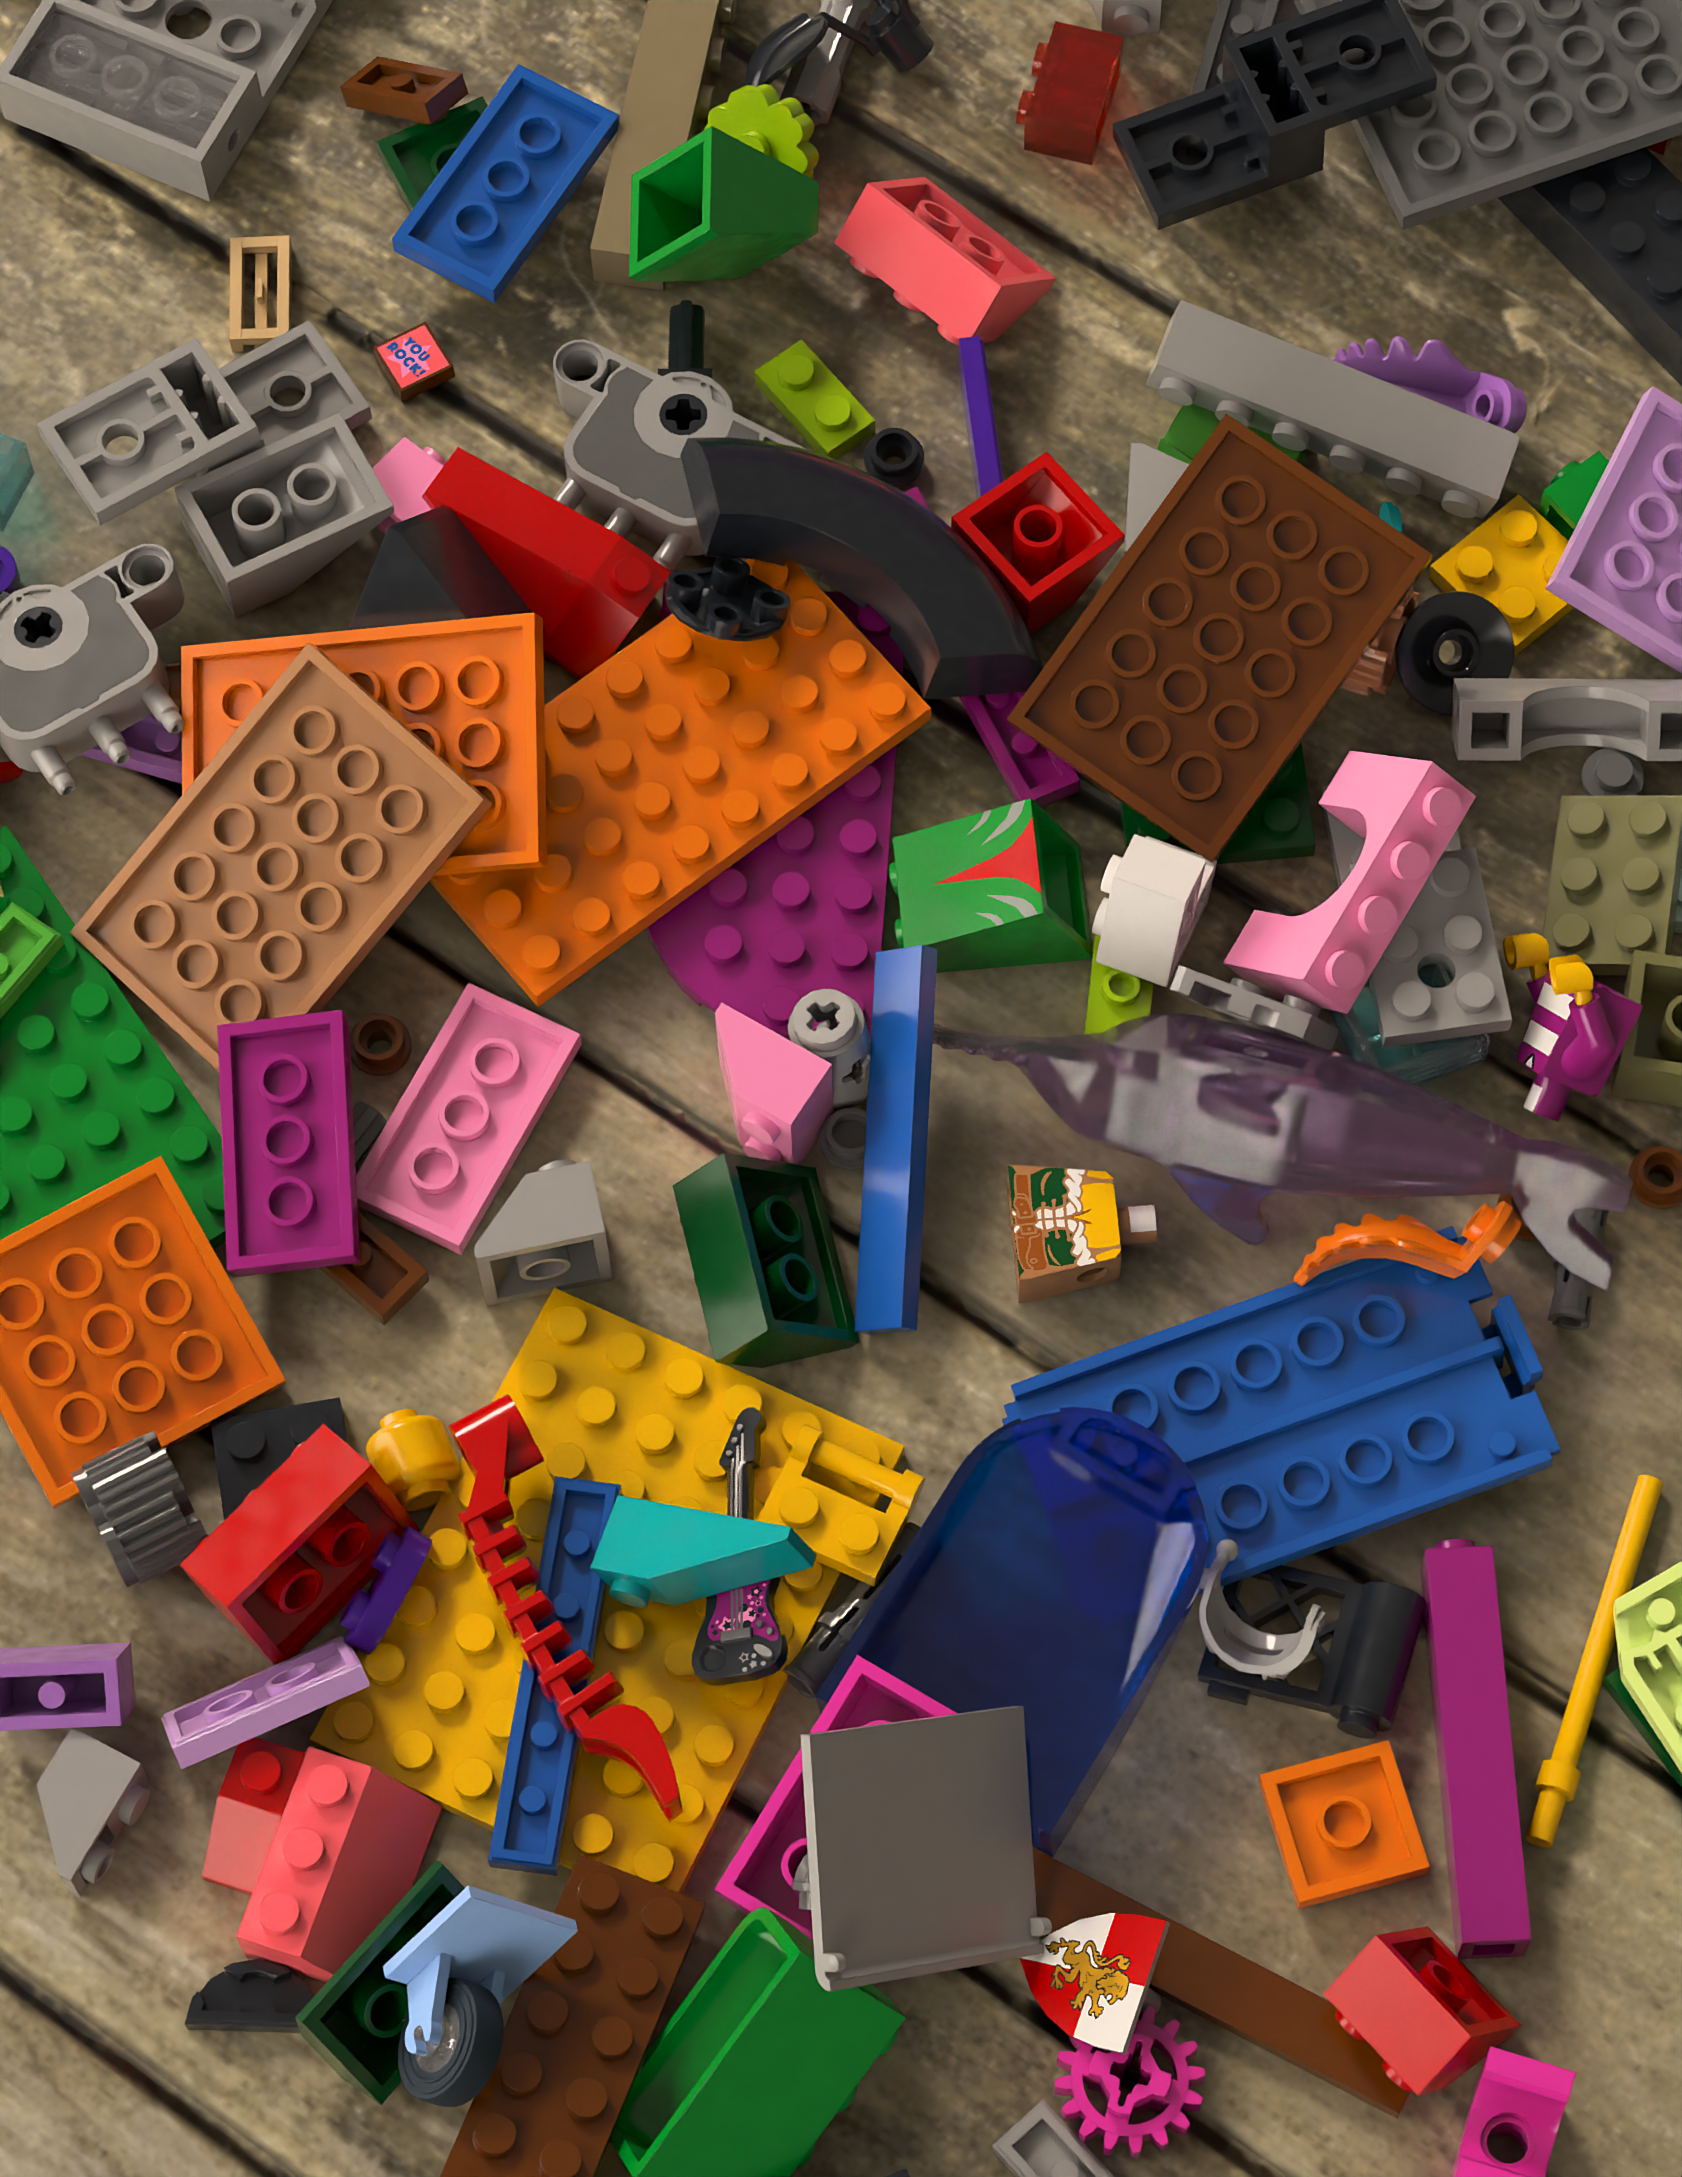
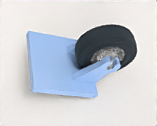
M468 1885L383 1966L385 1978L407 1984L409 2013L400 2035L398 2065L403 2084L413 2096L434 2105L457 2107L471 2101L481 2092L494 2072L502 2048L504 2025L500 2008L501 2002L578 1932L576 1921Z

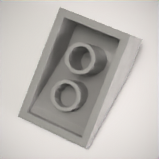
M340 412L174 488L183 525L235 618L291 593L394 513L392 502Z

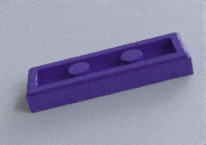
M980 336L959 338V376L977 499L1003 482L983 340H980Z

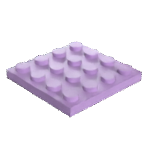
M1652 386L1640 399L1545 589L1682 674V404Z

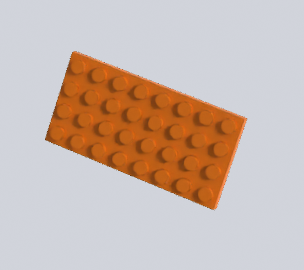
M755 559L745 561L751 568L750 575L765 582L772 588L786 593L790 598V607L783 627L768 638L746 642L721 640L695 631L680 622L674 614H671L544 705L547 867L432 876L429 880L537 1007L552 998L931 720V707L796 562L786 560L785 566Z

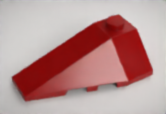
M459 447L456 448L422 495V498L431 510L443 505L456 514L532 613L534 612L543 618V655L578 680L611 658L671 573V571L621 535Z

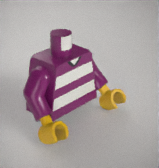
M1523 933L1507 936L1503 939V953L1506 963L1511 970L1529 968L1531 979L1526 981V984L1535 1004L1517 1053V1061L1537 1073L1523 1107L1538 1115L1559 1122L1573 1089L1594 1097L1601 1092L1640 1015L1643 1005L1606 985L1593 981L1591 970L1579 955L1559 956L1549 960V945L1542 935Z

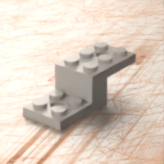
M308 320L219 369L199 340L195 338L37 423L40 436L101 526L194 474L197 477L204 475L339 412L350 431L371 420L372 414L370 405L313 323ZM286 388H296L305 393L303 399L293 406H281L273 401L276 394ZM120 436H129L138 441L135 449L124 455H114L106 451L107 445L113 439Z
M1329 785L1322 786L1320 798H1322ZM1323 808L1338 888H1340L1358 862L1366 838L1360 837ZM1458 830L1454 833L1369 977L1383 1048L1510 1030L1512 1016L1476 848L1462 849ZM1439 964L1450 971L1453 981L1445 987L1432 988L1420 980L1418 971L1425 965Z

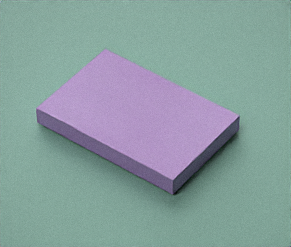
M340 1636L163 1714L164 1717L161 1720L182 1770L369 1687L370 1683L351 1645L345 1643L344 1637Z

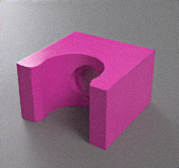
M1490 2046L1476 2080L1451 2177H1546L1555 2137L1563 2111L1571 2094L1576 2072ZM1498 2134L1509 2135L1520 2144L1523 2158L1512 2164L1502 2163L1490 2154L1487 2140Z

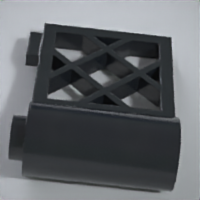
M1280 1565L1250 1576L1272 1582L1282 1599L1249 1617L1238 1600L1243 1579L1224 1586L1222 1592L1229 1608L1233 1612L1235 1611L1244 1623L1255 1629L1289 1611L1300 1630H1302L1306 1620L1297 1607L1298 1605L1318 1594L1344 1600L1339 1618L1323 1627L1320 1633H1316L1311 1647L1324 1667L1317 1691L1290 1685L1286 1678L1283 1680L1276 1677L1277 1681L1263 1680L1261 1674L1237 1672L1218 1667L1220 1657L1217 1654L1211 1653L1206 1645L1198 1672V1679L1209 1684L1208 1696L1247 1706L1251 1694L1328 1713L1338 1720L1337 1727L1341 1731L1359 1738L1373 1739L1376 1737L1377 1732H1385L1392 1729L1427 1606V1602L1422 1596L1408 1588L1392 1583L1368 1582L1363 1585ZM1285 1585L1298 1588L1299 1590L1289 1594ZM1332 1638L1327 1656L1321 1644Z

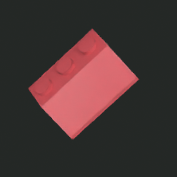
M926 177L867 183L834 242L851 256L849 262L854 268L867 276L880 278L895 290L893 296L900 304L910 310L924 312L939 324L937 327L938 332L945 339L956 345H959V338L980 336V340H983V343L996 341L1052 287L1056 280V277Z
M309 1746L236 1934V1938L245 1956L283 1964L294 1973L327 1983L415 1885L442 1814V1805L372 1766Z

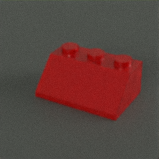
M322 1424L306 1441L299 1444L291 1456L258 1488L251 1491L243 1503L210 1535L202 1539L195 1550L180 1566L210 1602L274 1666L294 1657L351 1600L358 1589H362L378 1573V1570L371 1567L370 1564L382 1540L390 1531L399 1536L407 1526L418 1532L421 1530L372 1464L325 1424Z

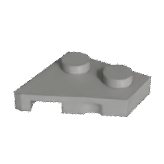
M1179 965L1170 990L1225 1020L1329 1054L1339 1033L1337 1028L1318 1018L1321 1007L1290 995H1285L1283 1003L1266 997L1268 990L1238 978H1232L1229 984Z

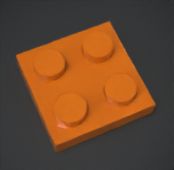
M1389 1740L1259 1775L1258 1785L1297 1909L1428 1874L1430 1865Z

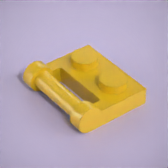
M804 1424L796 1436L789 1457L756 1521L791 1527L816 1553L815 1561L875 1587L919 1499L926 1478L908 1469L903 1474L824 1440V1433ZM813 1463L892 1498L886 1513L805 1478L811 1464Z

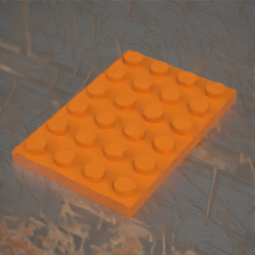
M536 613L181 646L182 718L185 721L184 728L182 729V795L309 642L318 647L493 803L433 876L547 867L543 618Z

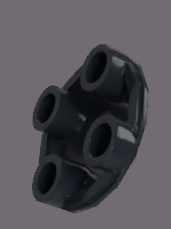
M719 557L715 560L713 567L674 571L668 577L665 590L667 607L680 622L705 635L721 640L743 642L765 639L780 631L787 619L790 598L786 593L774 589L765 582L750 575L751 568L749 564L736 557Z

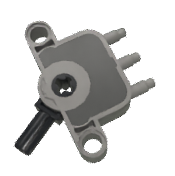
M682 300L680 304L670 308L668 369H658V374L595 342L585 339L572 340L563 344L556 351L553 359L557 400L562 409L579 419L568 434L564 444L567 479L553 499L573 510L581 504L586 509L608 519L604 527L624 538L632 531L659 545L660 548L653 559L671 572L674 571L683 556L704 554L680 456L688 438L732 437L769 441L805 449L733 412L732 402L725 389L713 380L712 368H704L705 311L702 306L692 304L691 300ZM586 375L591 377L585 381L572 380L577 376Z
M156 544L138 545L63 587L53 584L31 585L12 594L5 591L0 594V745L9 759L19 768L30 772H42L48 783L54 786L60 795L68 796L76 788V782L71 777V771L66 763L99 745L104 754L109 755L114 764L122 765L126 763L130 758L131 752L125 745V739L120 732L153 714L159 724H163L169 733L176 734L184 728L185 721L179 714V708L169 695L170 680L156 641L150 632L175 617L182 609L185 599L171 554L164 547Z

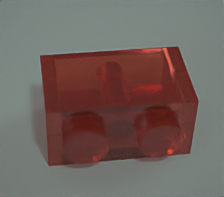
M1055 21L1049 43L1039 42L1035 52L1031 73L1032 77H1037L1033 91L1023 90L1017 110L1016 124L1025 126L1024 150L1087 165L1093 164L1122 72L1123 36Z

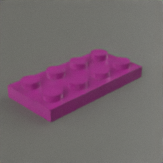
M334 1010L217 1025L227 1271L233 1277H243L360 1263L349 1024L347 1015L343 1010Z

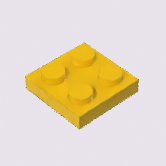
M1519 494L1430 565L1428 577L1444 592L1461 591L1476 594L1490 601L1500 610L1512 632L1514 657L1575 608L1545 589L1569 541Z

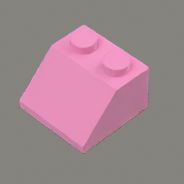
M721 1003L715 1012L719 1061L739 1144L743 1146V1151L748 1157L801 1165L819 1139L823 1123L834 1113L832 1064Z

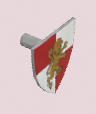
M1108 1913L1080 1919L1041 1940L1044 1943L1043 1954L1020 1958L1030 1991L1047 2017L1068 2035L1097 2048L1126 2055L1139 2014L1143 2015L1148 2006L1155 2008L1156 2014L1161 2007V1996L1158 1992L1151 1989L1149 1985L1170 1923L1165 1920L1142 1915Z

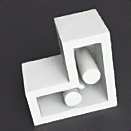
M1134 834L1123 858L1117 855L1111 857L1102 879L1101 891L1109 893V899L1104 897L1092 926V933L1101 936L1095 962L1167 987L1208 903L1217 861L1214 860L1211 863L1197 853L1149 836L1144 838Z

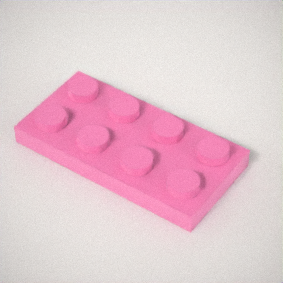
M468 983L356 1174L357 1206L462 1255L581 1047V1035Z

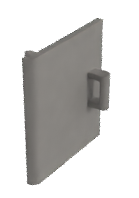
M1024 1706L1003 1707L800 1735L815 1973L819 1984L825 1990L830 1992L1044 1953V1943L1040 1941L1039 1936L1050 1934L1052 1924L1046 1917H1037Z

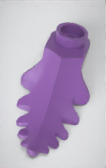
M1396 336L1392 339L1388 355L1386 356L1378 341L1371 338L1365 342V354L1359 344L1352 342L1348 346V353L1344 349L1339 348L1335 359H1331L1513 433H1516L1521 428L1525 420L1527 403L1521 389L1514 387L1506 379L1485 372L1468 370L1459 362L1444 342L1440 340H1428L1421 349L1419 356H1416L1406 339Z

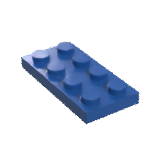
M518 64L392 237L393 250L495 303L617 133L619 114Z

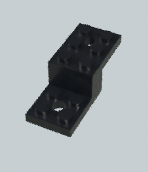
M1342 0L1223 43L1221 85L1113 123V139L1157 229L1160 230L1322 171L1325 130L1435 91L1437 75L1398 0ZM1360 48L1369 52L1373 58L1365 64L1354 65L1346 62L1341 55L1347 50ZM1194 148L1203 152L1206 158L1196 165H1184L1178 162L1174 156L1183 149Z

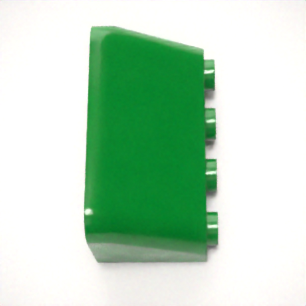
M765 1907L758 1908L742 1920L646 2052L610 2142L632 2177H790L795 2169L804 2166L811 2158L816 2148L817 2139L835 2114L846 2109L852 2102L858 2088V2083L876 2058L884 2055L892 2047L897 2038L899 2027L906 2017L892 2000L871 1984L831 1992L825 1990L819 1984L815 1973L813 1940Z

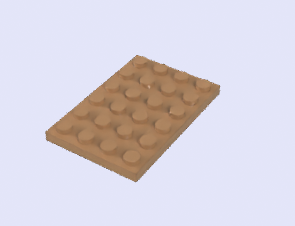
M308 642L69 933L219 1071L217 1025L320 1012L493 803L318 647Z

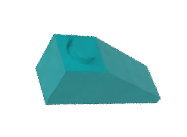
M618 1495L590 1568L610 1587L609 1594L614 1599L633 1607L645 1608L649 1601L676 1606L813 1567L817 1555L791 1527Z

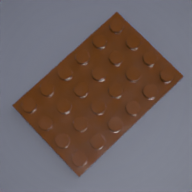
M1225 414L1011 712L1007 721L1189 850L1212 863L1221 855L1431 562L1432 554L1246 426Z

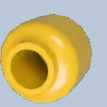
M410 1408L398 1410L385 1416L379 1423L381 1429L371 1436L365 1446L369 1463L372 1464L406 1511H419L435 1506L442 1493L444 1496L452 1493L449 1484L455 1482L460 1475L459 1461L445 1423L432 1415H418L415 1409Z

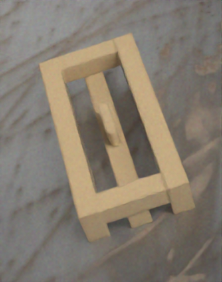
M290 235L230 238L229 341L232 352H244V345H255L256 349L292 329V245ZM278 252L277 327L268 328L269 253ZM255 253V328L244 329L245 254Z

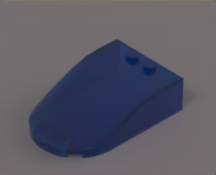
M1080 1407L1059 1408L1060 1412L1039 1415L1021 1421V1418H1018L991 1433L972 1450L955 1472L816 1694L821 1715L854 1659L859 1655L956 1713L1024 1706L1032 1845L1052 1858L1114 1757L1161 1670L1198 1596L1204 1579L1208 1554V1527L1204 1507L1197 1491V1485L1181 1458L1167 1443L1144 1426L1108 1411Z

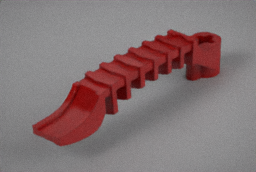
M506 1394L448 1425L457 1447L475 1477L468 1509L458 1514L463 1533L469 1543L474 1542L475 1545L472 1546V1549L476 1556L475 1559L483 1575L485 1573L489 1575L487 1584L492 1597L498 1606L503 1605L505 1609L503 1617L508 1630L514 1639L519 1638L521 1642L520 1650L524 1660L531 1671L537 1670L539 1674L538 1682L542 1692L549 1703L551 1701L555 1702L557 1706L556 1712L568 1734L574 1730L589 1755L615 1759L636 1771L648 1786L667 1820L671 1822L683 1813L675 1770L667 1747L655 1723L645 1711L636 1706L621 1704L605 1709L624 1694L621 1683L611 1671L576 1695H573L570 1689L591 1677L596 1671L594 1663L584 1649L576 1651L557 1664L554 1663L552 1658L571 1646L572 1638L559 1620L540 1632H537L535 1629L537 1625L548 1620L555 1613L554 1606L544 1590H539L522 1601L519 1597V1594L539 1583L540 1575L527 1556L506 1568L504 1566V1563L521 1555L527 1549L526 1542L516 1525H511L505 1529L503 1527V1524L514 1519V1512L509 1501L511 1479L544 1461L522 1415L511 1397Z

